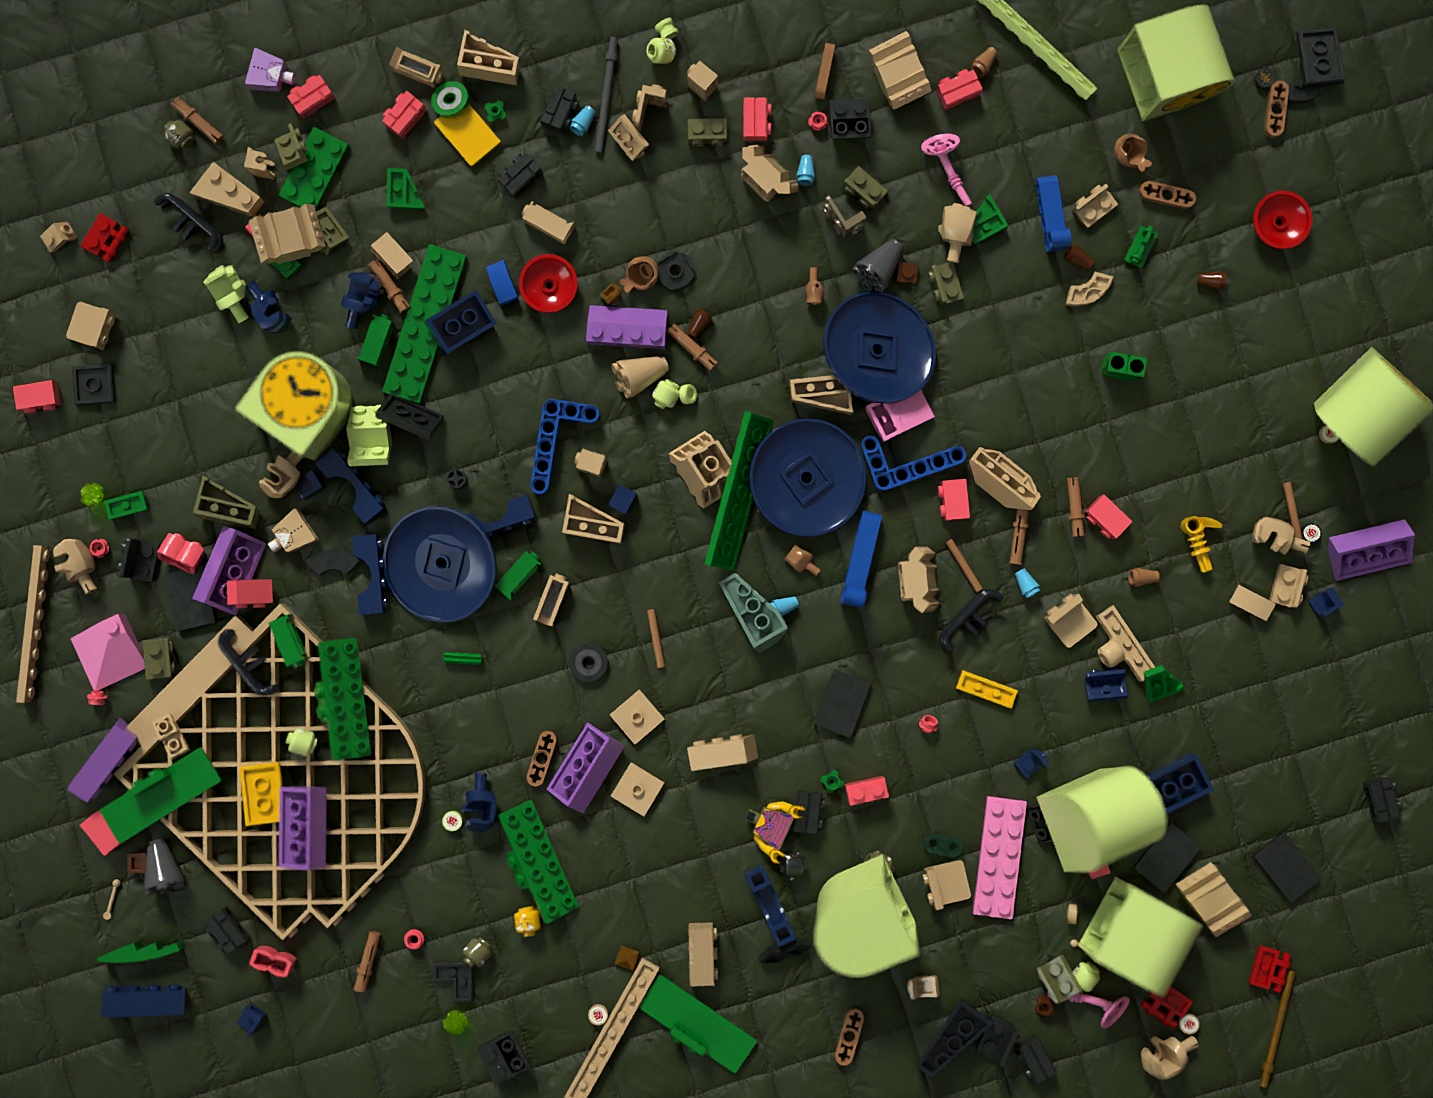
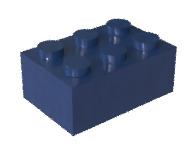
M477 290L423 321L444 355L497 324Z
M1189 753L1145 775L1157 791L1165 815L1214 790L1197 755Z

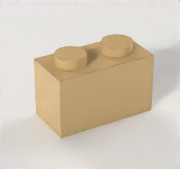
M701 61L696 65H691L688 69V87L706 101L718 87V75Z
M582 449L581 453H577L574 463L579 471L601 478L607 458Z

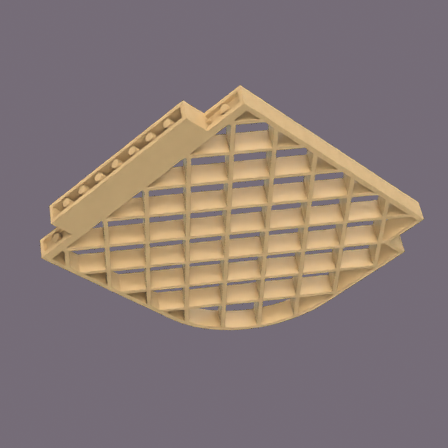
M279 604L256 629H253L241 616H235L126 727L137 735L135 740L141 746L114 773L128 789H131L133 782L141 778L143 779V768H168L176 763L177 758L172 760L169 756L168 762H142L161 742L152 722L170 713L178 724L202 700V728H180L182 733L202 732V748L214 767H237V796H212L211 787L203 792V796H197L189 801L203 802V831H185L178 824V808L160 820L282 940L287 936L291 938L299 930L297 926L301 922L305 924L313 915L327 928L332 924L336 926L343 919L341 914L345 910L351 911L357 904L355 900L359 896L363 898L371 890L369 888L370 884L373 881L377 884L383 878L384 874L382 872L403 851L416 830L423 810L426 787L422 756L411 731L396 712L363 680V694L368 695L375 702V725H367L368 730H375V759L314 760L313 750L312 754L309 753L306 756V760L280 761V731H294L296 728H302L314 733L317 730H328V725L314 726L313 661H320V658L313 657V643L318 647V642L323 641L285 604ZM293 614L291 621H293L295 627H298L305 634V657H309V659L304 660L306 663V692H280L278 690L276 693L268 696L257 695L255 692L245 693V680L238 672L237 693L210 692L233 668V665L218 646L219 635L225 629H233L235 631V635L230 639V644L241 657L252 649L271 629L268 624L269 622L284 615ZM271 631V658H266L265 662H271V685L277 684L279 686V662H284V659L279 658V648ZM249 658L246 662H255L258 658ZM280 696H306V726H280ZM237 697V727H211V698ZM245 697H271V726L246 727ZM382 710L395 724L382 725ZM382 729H400L411 748L414 758L383 759ZM272 731V761H246V732ZM211 732H237V761L212 762ZM280 762L281 766L306 765L307 787H315L314 765H341V794H326V800H341L342 828L326 829V834H342V863H325V868L318 869H342V897L315 898V869L307 870V898H281V870L304 869L279 867V822L272 823V829L246 830L239 767ZM376 764V793L349 794V765ZM383 764H416L418 793H383ZM132 771H133V779L129 776V774H130ZM418 798L411 827L383 828V799ZM349 799H376V828H349ZM237 801L238 830H212V802ZM407 833L399 848L384 863L383 834ZM349 834H376V862L349 863ZM272 835L273 864H247L246 836ZM212 836H238V864L220 865L212 858ZM192 837H203V848ZM377 868L378 871L350 898V869ZM273 870V898L254 899L247 892V871ZM227 871H238V882ZM308 904V909L287 930L281 925V905ZM316 904H343L344 906L330 919ZM261 905H273V916Z

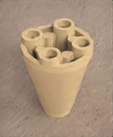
M663 356L619 360L611 365L614 374L618 378L616 386L619 392H624L627 399L633 398L665 375V372L669 371L668 363Z

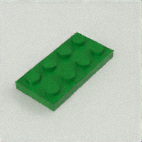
M313 127L305 142L308 150L305 154L308 161L292 168L278 196L299 207L304 204H312L316 211L349 148V144Z

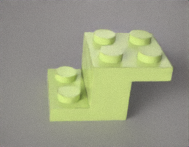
M381 405L351 407L347 424L350 446L347 459L348 466L388 465L392 446L390 425L388 422L375 417L376 411Z

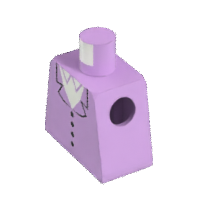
M254 48L245 84L249 89L279 92L282 89L283 83L293 85L295 73L286 71L287 64L282 59Z

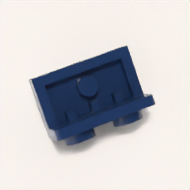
M1112 668L1108 671L1092 670L1086 673L1084 686L1087 701L1098 702L1127 699L1128 694L1124 679L1125 670Z

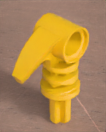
M1187 517L1181 522V529L1190 537L1187 541H1191L1192 544L1189 547L1194 549L1191 552V556L1196 555L1201 572H1208L1212 570L1207 553L1211 549L1210 547H1205L1207 540L1203 541L1202 537L1205 536L1203 530L1205 527L1222 528V523L1207 517ZM1190 520L1194 521L1196 524V528L1194 531L1190 530L1188 527V523Z

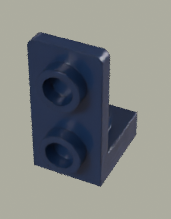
M1030 748L1013 762L1025 778H1028L1041 766L1045 768L1050 766L1047 762L1049 761L1047 755L1043 751Z

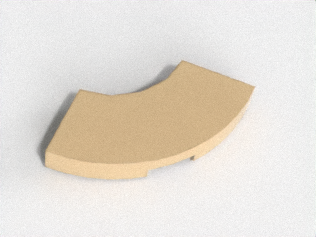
M1094 272L1086 284L1080 286L1071 285L1065 305L1083 306L1096 301L1108 290L1114 277Z

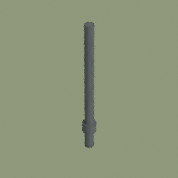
M610 37L609 50L606 52L605 60L607 65L596 138V153L603 152L614 63L617 62L618 53H616L617 37Z

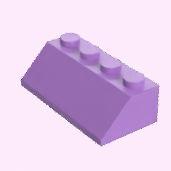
M590 305L586 342L588 345L665 349L667 310Z
M1406 520L1329 537L1328 554L1335 580L1338 581L1412 563L1415 534Z
M223 526L192 599L236 616L239 608H235V605L227 604V581L251 580L267 543L238 530Z
M119 718L67 788V790L85 802H88L90 798L95 799L101 791L99 786L102 782L107 783L113 775L111 770L114 766L119 768L125 760V757H123L124 753L127 750L131 752L137 744V741H135L137 735L126 728L128 724L123 719Z
M587 722L547 787V790L568 807L584 813L625 746Z
M280 787L279 867L304 870L325 868L326 787Z

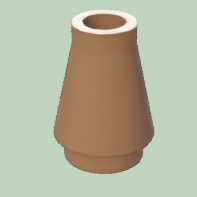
M989 47L972 62L971 69L975 71L976 75L981 77L988 74L998 52L994 48Z
M1135 567L1130 569L1128 580L1130 585L1135 587L1159 582V572Z

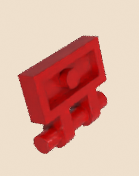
M100 213L80 246L98 257L105 251L106 253L102 259L110 263L113 256L116 257L117 249L122 241L125 242L129 229L122 226L119 232H117L116 228L119 223ZM114 236L115 238L110 247L106 246L110 238Z
M1259 945L1248 983L1270 989L1271 982L1275 983L1273 990L1281 993L1282 987L1286 984L1285 976L1287 969H1290L1291 966L1290 959L1292 954L1284 952L1282 959H1278L1280 951ZM1276 965L1280 966L1277 976H1273Z
M1170 986L1164 997L1150 990L1148 995L1154 1000L1152 1003L1143 1000L1140 1006L1150 1016L1154 1015L1161 1020L1162 1024L1165 1026L1169 1025L1174 1029L1178 1024L1173 1019L1175 1014L1183 1018L1193 1001ZM1161 1004L1169 1009L1167 1013L1158 1009Z

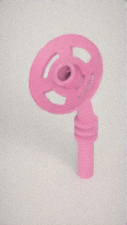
M940 134L927 139L921 145L922 152L928 155L939 156L948 175V182H951L952 189L956 190L964 206H971L972 202L962 186L963 182L958 178L959 175L955 174L947 156L948 152L953 151L959 146L960 138L954 134Z
M1082 991L1067 999L1070 1002L1075 1001L1077 1003L1079 1001V1003H1082L1083 1001L1104 1007L1105 1014L1101 1021L1103 1029L1108 1028L1118 1020L1130 1001L1125 996L1113 1003L1112 1001L1084 994Z

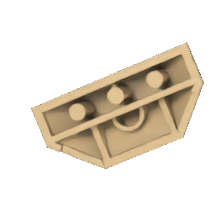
M979 447L969 460L975 483L1005 507L1032 510L1040 499L1041 495L1037 492L1031 476L1001 452Z

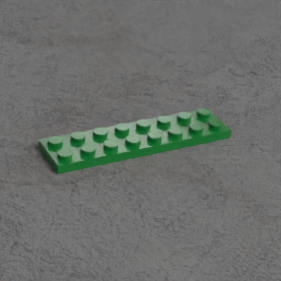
M429 244L410 302L411 307L408 308L382 390L383 393L392 394L421 404L439 347L423 321L453 303L467 259L466 255Z
M745 411L726 485L721 497L719 511L716 516L714 530L711 535L709 549L706 554L705 565L731 571L735 569L753 501L749 483L751 461L761 441L771 432L774 423L772 419Z

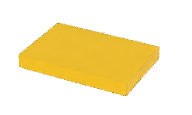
M470 104L465 112L458 117H448L449 119L439 117L434 121L435 125L471 167L475 166L501 144L498 137Z
M280 762L239 767L246 826L279 822L280 787H283Z

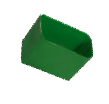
M1110 351L1103 357L1101 374L1105 377L1136 382L1144 378L1147 358ZM1114 356L1122 357L1125 361L1123 368L1119 370L1114 369L1111 366V359ZM1135 359L1142 361L1140 373H1134L1130 368L1131 362Z

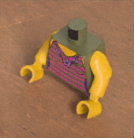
M782 801L763 806L760 813L749 809L745 820L755 824L752 830L754 840L759 848L771 857L773 862L780 864L777 861L779 854L785 857V854L778 850H780L793 819L803 818L798 815V810H805L804 807L794 806Z

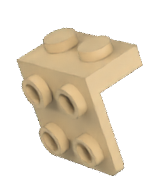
M643 85L642 91L638 90L636 99L638 110L634 109L632 121L639 132H641L647 103L666 107L667 93L660 85H652V87Z
M78 302L66 336L68 339L104 350L108 342L110 329L115 321L116 313L102 307L98 308Z
M1069 594L1062 600L1063 603L1057 607L1055 605L1046 612L1048 615L1044 617L1045 621L1066 647H1072L1097 627V622L1081 603L1083 599L1079 594Z
M961 860L924 868L923 881L930 891V894H927L928 901L935 910L943 909L945 904L971 897L964 863Z

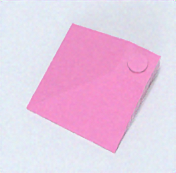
M125 614L114 615L71 638L94 691L101 690L145 669L143 652Z

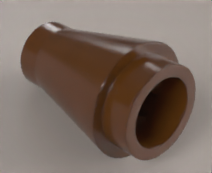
M1072 244L1064 255L1067 262L1087 270L1094 263V260L1078 245Z
M1222 271L1198 273L1197 285H1203L1220 291V289H1225L1227 274L1222 273Z
M699 308L694 313L687 333L697 338L710 324L712 315Z

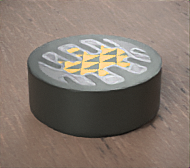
M1268 68L1259 70L1254 77L1255 85L1260 89L1271 87L1275 82L1274 72Z

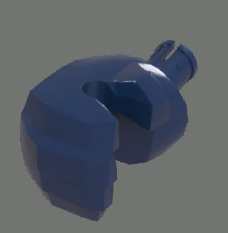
M352 272L347 277L350 278L348 293L342 298L341 306L349 310L345 326L348 328L357 329L360 313H369L377 304L376 300L383 283L377 279L376 275L371 273Z
M255 280L246 285L245 289L255 299L251 305V312L257 324L266 333L283 331L290 324L291 316L282 312L272 314L270 317L267 315L269 311L279 304L275 292L270 290L264 293Z
M475 773L474 790L465 792L467 803L461 806L462 813L476 812L479 814L478 819H469L465 824L468 830L483 833L493 827L497 816L495 794L486 791V773H483V775Z

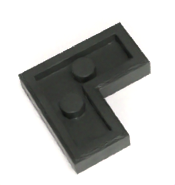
M433 961V982H452L453 1002H472L473 968L464 961Z

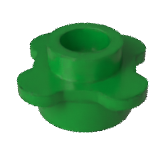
M498 100L496 103H487L485 105V110L488 112L487 119L490 122L505 119L506 113L503 110L504 104L502 101Z
M832 770L830 774L821 777V782L825 784L828 793H833L835 789L842 788L844 782L838 777L836 770Z

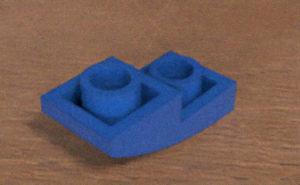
M504 260L486 267L494 292L501 306L519 298L515 284L510 277L507 263Z

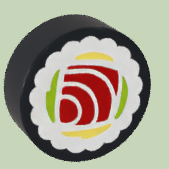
M1313 523L1304 525L1301 528L1302 539L1310 541V543L1317 542L1322 535L1320 527Z

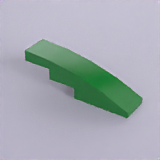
M139 940L103 954L97 960L98 962L112 963L138 962L178 952L185 948L181 940L163 947L160 940L142 947Z

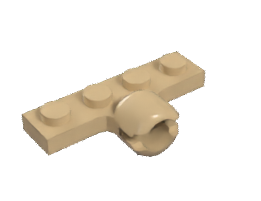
M1114 605L1096 616L1109 636V642L1098 649V656L1110 668L1115 667L1124 660L1138 681L1141 682L1144 680L1143 672L1155 668V666Z

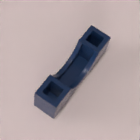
M333 448L315 464L328 479L346 478L353 484L356 491V501L352 509L364 524H369L386 510L383 507L385 502L379 495L374 496L370 491L373 489L366 480L362 481L358 476L360 472L355 466H348L346 461L348 457L342 450L337 451Z
M528 495L509 500L505 515L495 522H482L474 514H467L483 528L488 537L496 535L495 531L501 529L503 532L513 530L514 525L520 523L521 526L533 523L532 519L536 518Z
M376 534L352 537L354 556L364 560L371 570V582L368 588L363 593L357 595L359 615L386 613L388 598L384 596V589H387V582L382 573L384 564L380 551L383 550L382 538L379 539V535Z
M763 864L745 871L747 881L763 911L778 947L795 940L796 935Z

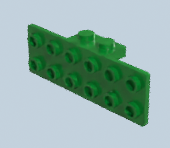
M347 638L318 642L322 682H316L314 694L318 699L317 716L320 718V722L328 723L332 760L338 761L371 755L357 639Z
M198 748L168 768L154 769L148 773L149 777L144 781L141 778L131 784L132 788L127 790L126 794L100 809V813L117 841L123 843L221 782L222 779L203 748Z
M528 800L499 814L498 818L512 848V851L506 853L507 864L513 870L515 882L521 890L530 889L544 923H550L578 908L577 901L533 801Z
M661 974L658 975L638 1006L645 1013L669 1028L672 1035L671 1038L679 1044L683 1042L688 1046L687 1049L695 1055H698V1053L702 1056L704 1053L733 1073L738 1071L757 1043L754 1037Z

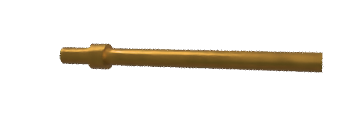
M1291 970L1287 971L1286 984L1283 987L1266 1060L1263 1061L1261 1067L1263 1072L1259 1086L1265 1088L1268 1086L1270 1074L1274 1071L1275 1065L1273 1062L1296 973Z

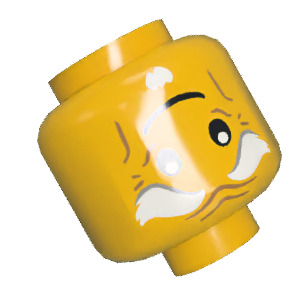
M534 907L519 908L518 912L515 913V929L518 933H523V937L534 936L535 931L540 930V913L538 910H534Z

